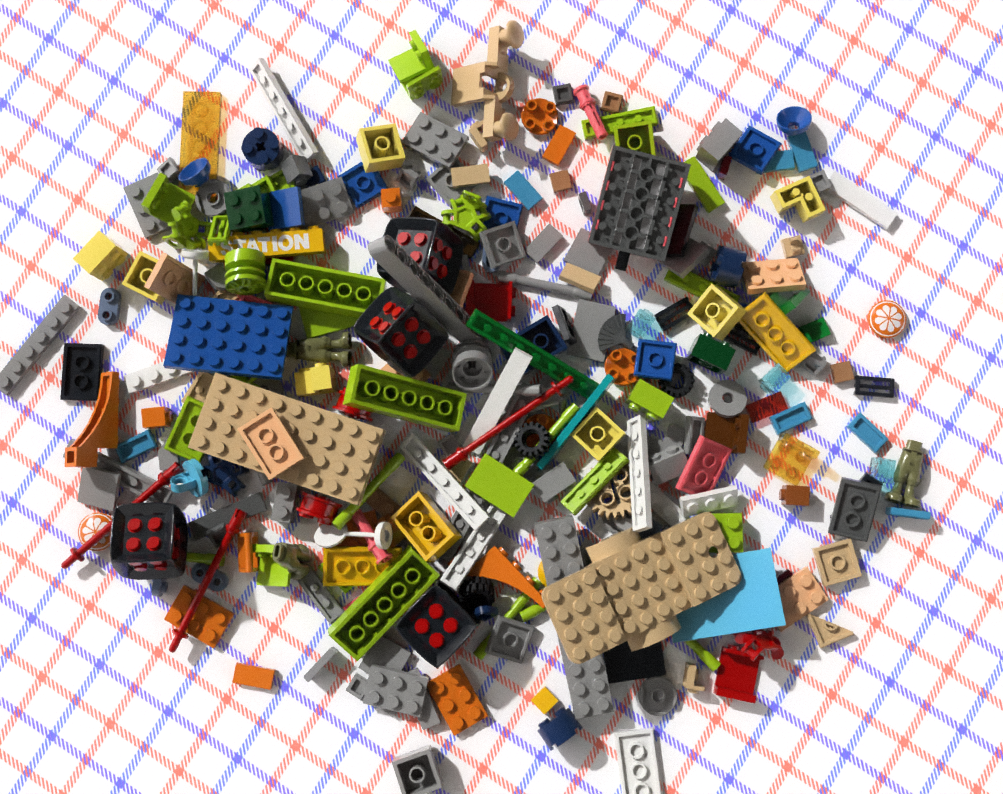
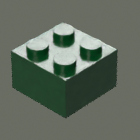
M257 185L224 193L230 231L245 233L274 226L269 190L267 188Z
M700 333L694 339L685 359L720 375L727 371L736 349L732 348L733 345L726 341L718 342L714 340L711 334Z

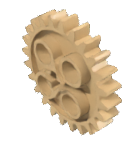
M629 461L613 477L621 503L617 504L610 481L587 503L588 507L593 506V513L599 510V517H602L605 513L607 520H609L611 515L617 520L618 515L625 519L626 512L632 515L631 495L627 498L622 497L624 492H631ZM619 474L625 475V478L622 480L616 479ZM610 497L613 499L608 504L603 503L605 498Z

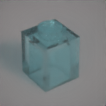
M640 308L627 326L626 331L638 339H643L656 320L653 317L654 314L647 309L642 310Z
M777 363L758 382L760 383V388L765 393L773 394L791 376Z
M872 457L869 474L882 482V487H885L886 484H892L896 460Z

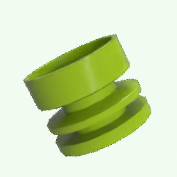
M239 248L227 252L225 255L226 290L237 295H254L263 292L266 287V273L264 272L266 270L265 255L261 251L250 248Z

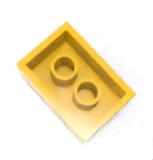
M418 491L390 517L426 562L434 563L462 537L428 494Z

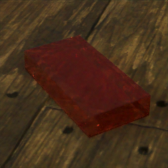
M780 391L746 405L745 409L747 414L750 415L751 423L784 411L788 407Z

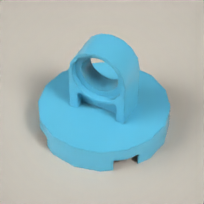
M196 459L184 461L182 464L184 471L173 476L170 480L171 490L175 493L190 491L195 497H201L209 491L207 476L203 477L200 471L204 468Z

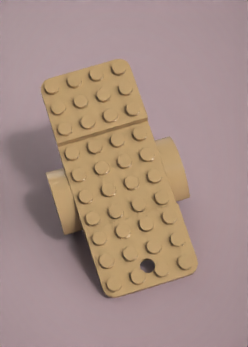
M704 512L644 539H641L638 532H633V527L602 539L599 543L586 548L592 562L591 564L546 586L542 591L541 597L568 659L572 663L581 664L626 641L631 651H636L668 638L681 629L677 614L737 586L741 582L742 576L715 516L710 512ZM711 546L718 550V555L715 558L709 555Z

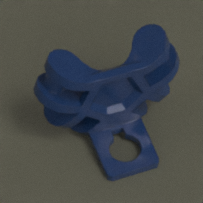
M207 454L210 466H202L204 468L201 470L203 477L207 476L208 482L226 489L236 498L238 492L247 487L238 477L250 473V470L221 459V462L216 463L220 458ZM233 466H238L239 471L234 472ZM232 480L236 483L233 487L228 485Z

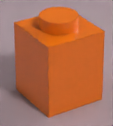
M400 188L381 189L384 213L403 212Z
M163 406L141 409L142 428L171 427L173 413L170 411V408Z

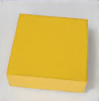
M544 686L531 701L545 715L558 702V699Z

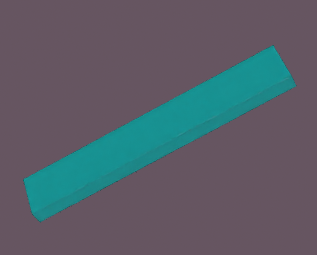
M610 374L606 375L553 442L548 453L544 454L545 456L538 461L536 466L541 470H545L571 438L570 434L590 414L616 381L614 377Z

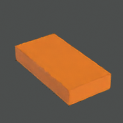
M559 125L542 155V159L558 167L576 133Z
M237 662L232 683L271 690L276 669Z

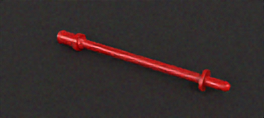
M567 376L556 385L552 381V387L541 396L535 398L465 448L458 447L456 452L442 460L446 468L451 470L461 461L465 462L468 460L467 457L472 451L556 393L562 396L560 391L571 384L574 378Z
M175 461L166 471L160 472L158 480L132 503H144L162 486H169L171 478L184 471L183 467L181 466L175 470L180 466ZM112 520L79 549L72 547L70 549L72 555L62 562L61 567L67 569L77 560L83 562L85 560L84 554L111 531Z
M236 508L230 522L226 524L227 532L179 628L172 629V633L175 636L169 646L171 653L177 650L182 638L188 639L189 635L186 633V630L233 536L241 531L239 528L247 515L241 509Z

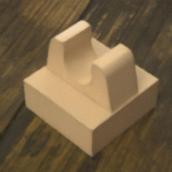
M800 235L780 241L785 259L805 254Z

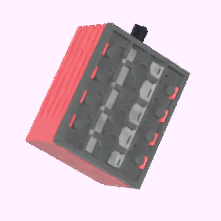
M613 145L588 243L619 250L615 269L626 271L630 254L665 262L691 164Z

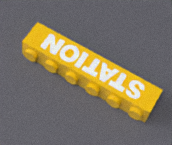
M309 226L306 230L293 227L289 228V231L281 232V229H271L270 233L251 231V234L243 235V232H235L230 236L228 245H224L223 242L220 246H216V243H213V246L208 245L209 261L212 263L225 262L227 252L239 248L261 251L265 255V259L326 254L325 231L319 228V226Z

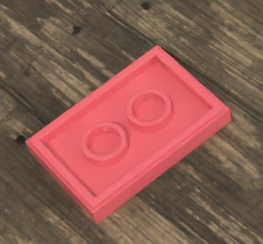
M700 435L675 488L690 495L714 490L733 449Z

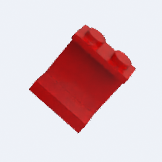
M472 280L466 296L465 311L471 316L476 308L497 322H511V317H515V306H512V298H516V287H512L513 281H509V284L475 283Z
M728 644V647L722 646L719 658L721 664L717 669L713 693L718 696L755 704L757 696L754 694L759 662L764 660V656L760 654L752 662L746 652L742 653L739 650L740 646Z

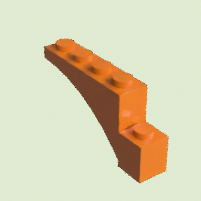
M119 372L101 373L100 389L94 411L79 437L70 447H65V467H97V449H117L119 440Z
M493 546L475 563L467 575L490 578L509 584L528 595L543 609L546 608L541 597L543 590L538 591L534 587L536 583L529 575L524 577L520 572L522 568L515 561L511 563L508 560L507 556L509 554L502 547L498 549L496 546Z

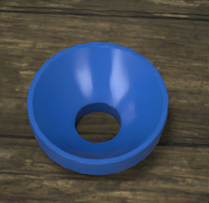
M799 106L784 108L776 117L778 129L789 136L804 133L809 129L812 122L811 113ZM795 125V126H798L799 128H798V129H789L788 127Z
M206 158L196 159L180 172L178 179L186 186L199 187L209 180L211 165Z

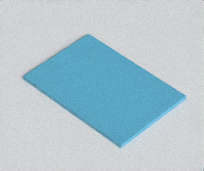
M771 548L732 554L741 572V582L737 586L677 614L681 629L672 635L673 643L785 626L786 621Z

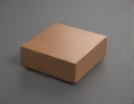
M605 91L600 111L612 114L619 113L623 95Z
M568 169L549 174L553 193L572 189Z
M850 361L830 365L834 384L854 379Z

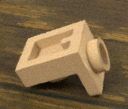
M483 120L474 122L469 129V136L481 153L488 150L487 142H489L482 138Z
M686 662L682 686L687 688V692L699 694V691H705L703 685L694 683V681L698 680L699 669H696L697 666L694 663Z

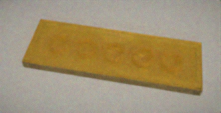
M183 91L179 168L182 171L194 160L206 158L211 165L209 180H218L221 92ZM179 180L178 187L196 195L200 187L186 186ZM216 193L211 196V203L217 201Z

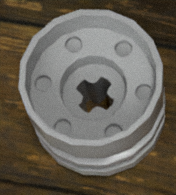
M468 339L458 343L452 353L453 381L460 388L469 391L480 390L486 387L491 382L493 376L491 349L486 343L476 339Z

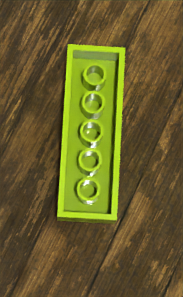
M272 258L264 295L266 300L270 302L359 318L371 303L387 289V282L383 278Z
M356 364L351 366L343 405L452 433L460 431L467 393L362 364Z
M409 544L328 628L329 636L358 661L440 576V573L430 562H426L419 552Z

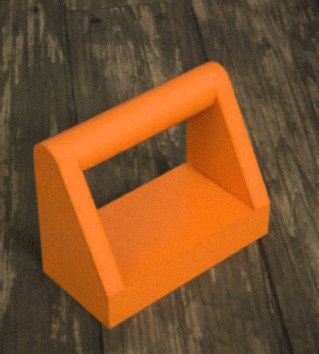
M258 532L237 533L239 572L249 573L258 571L259 557H255L252 544H259Z

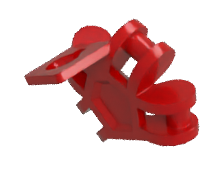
M760 629L741 632L735 635V641L738 644H745L740 651L742 653L746 652L752 662L766 650L771 651V657L774 660L781 659L784 656V650L781 647L779 638L772 636V631L769 629L766 631ZM753 643L759 647L756 651L751 647Z

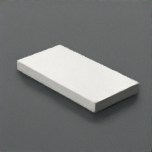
M653 727L614 732L621 793L662 794Z

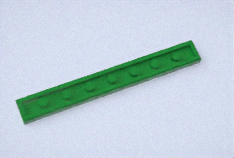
M476 308L466 323L468 328L511 354L515 347L533 356L529 364L556 381L560 382L567 376H572L574 381L566 387L586 399L591 396L599 385L598 382Z

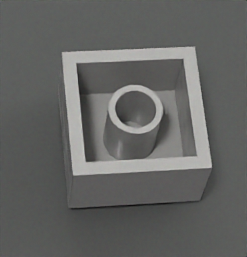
M727 118L722 123L718 121L711 129L710 134L701 140L696 149L698 151L696 159L710 171H713L719 165L724 156L733 149L743 134Z
M431 744L393 758L392 765L402 794H426L443 787L444 782Z

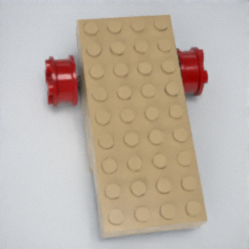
M215 373L188 448L264 473L237 429L269 408H274L305 458L276 478L320 492V495H313L302 491L301 494L304 497L300 507H296V510L299 511V516L307 519L316 517L318 518L317 522L331 525L336 518L339 508H342L343 505L331 501L330 498H327L328 495L360 506L386 431L358 421L361 419L373 422L371 418L373 412L343 405L346 387L343 388V391L338 390L339 398L337 404L332 406V409L346 415L343 416Z

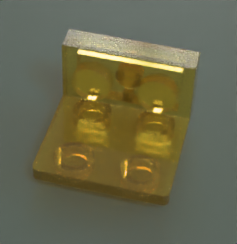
M782 433L765 461L763 468L797 486L811 460L817 459L820 451L788 433Z

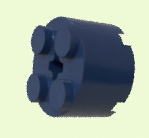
M256 127L245 136L242 142L241 150L243 155L256 170H273L281 164L284 157L283 147L272 131Z
M719 245L716 251L717 260L716 262L713 261L710 267L711 275L709 281L735 289V286H738L744 271L742 261L746 262L747 253Z
M563 706L554 713L556 717L552 720L546 718L538 724L539 729L537 732L550 751L554 750V744L559 747L576 734L575 729L577 727L579 730L583 728L578 719H575V715L570 708L565 709Z

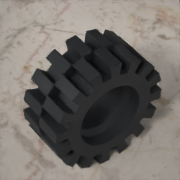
M675 363L673 374H680L684 379V383L680 388H675L671 386L669 381L659 380L658 383L661 386V391L674 398H681L687 395L693 389L695 382L693 378L694 373L690 371V367L687 368L685 364Z
M526 422L524 427H519L520 431L515 433L517 438L514 437L515 447L518 451L529 459H533V457L539 459V456H545L544 452L548 453V446L551 447L552 444L550 443L552 439L548 430L537 422L536 424L534 422H530V424ZM531 434H538L540 438L538 445L535 447H528L526 444V439Z
M471 577L469 581L464 580L459 587L460 604H462L463 608L466 607L467 610L472 608V611L479 606H492L495 602L494 584L489 579L485 581L484 577L481 579L475 577L474 580Z

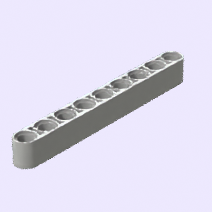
M385 235L368 243V251L371 257L409 294L421 303L459 342L476 339L487 344L488 339L466 326L470 315L391 236Z

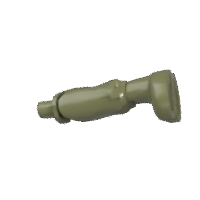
M345 331L342 333L341 338L337 340L323 336L321 338H308L288 342L286 356L294 357L296 360L329 363L331 360L341 362L343 367H350L352 362L351 351L331 352L328 349H352V336L350 332Z
M907 440L906 447H903L897 467L892 474L893 481L895 482L890 492L885 494L884 500L905 507H921V501L915 498L914 491L915 487L921 482L920 475L924 453L921 450L923 443ZM904 482H906L905 492H904V495L902 496V495H901L902 486H903Z
M284 542L274 545L273 560L291 573L290 579L300 580L309 573L310 567L300 563L312 561V554L308 547L303 544L292 545Z

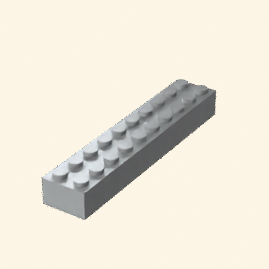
M572 515L534 522L547 586L584 568ZM558 637L575 719L614 712L603 655L600 654L581 664L572 663L568 659Z

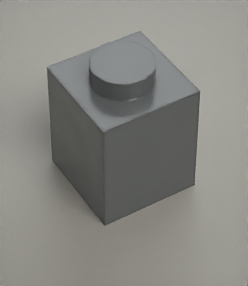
M291 154L280 164L288 184L303 186L313 176L305 156Z

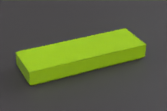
M693 156L683 162L691 164L687 182L706 212L709 214L725 203L696 157Z

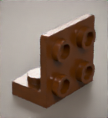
M707 412L704 437L733 449L732 454H745L750 415L740 414L735 417L725 418L718 416L715 412Z

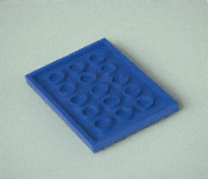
M178 294L163 366L166 369L282 380L294 308L293 306Z

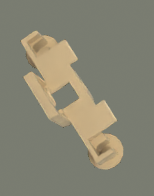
M515 20L508 21L506 29L500 25L489 28L487 61L453 69L451 105L459 107L485 101L482 138L490 142L500 141L502 138H505L507 141H513L519 132L516 117L512 113H505V109L502 108V103L506 102L514 91V81L511 76L507 75L509 58L507 50L510 46L514 49L520 48L524 41L522 26ZM482 76H488L495 80V93L482 87ZM507 83V87L503 91V86Z

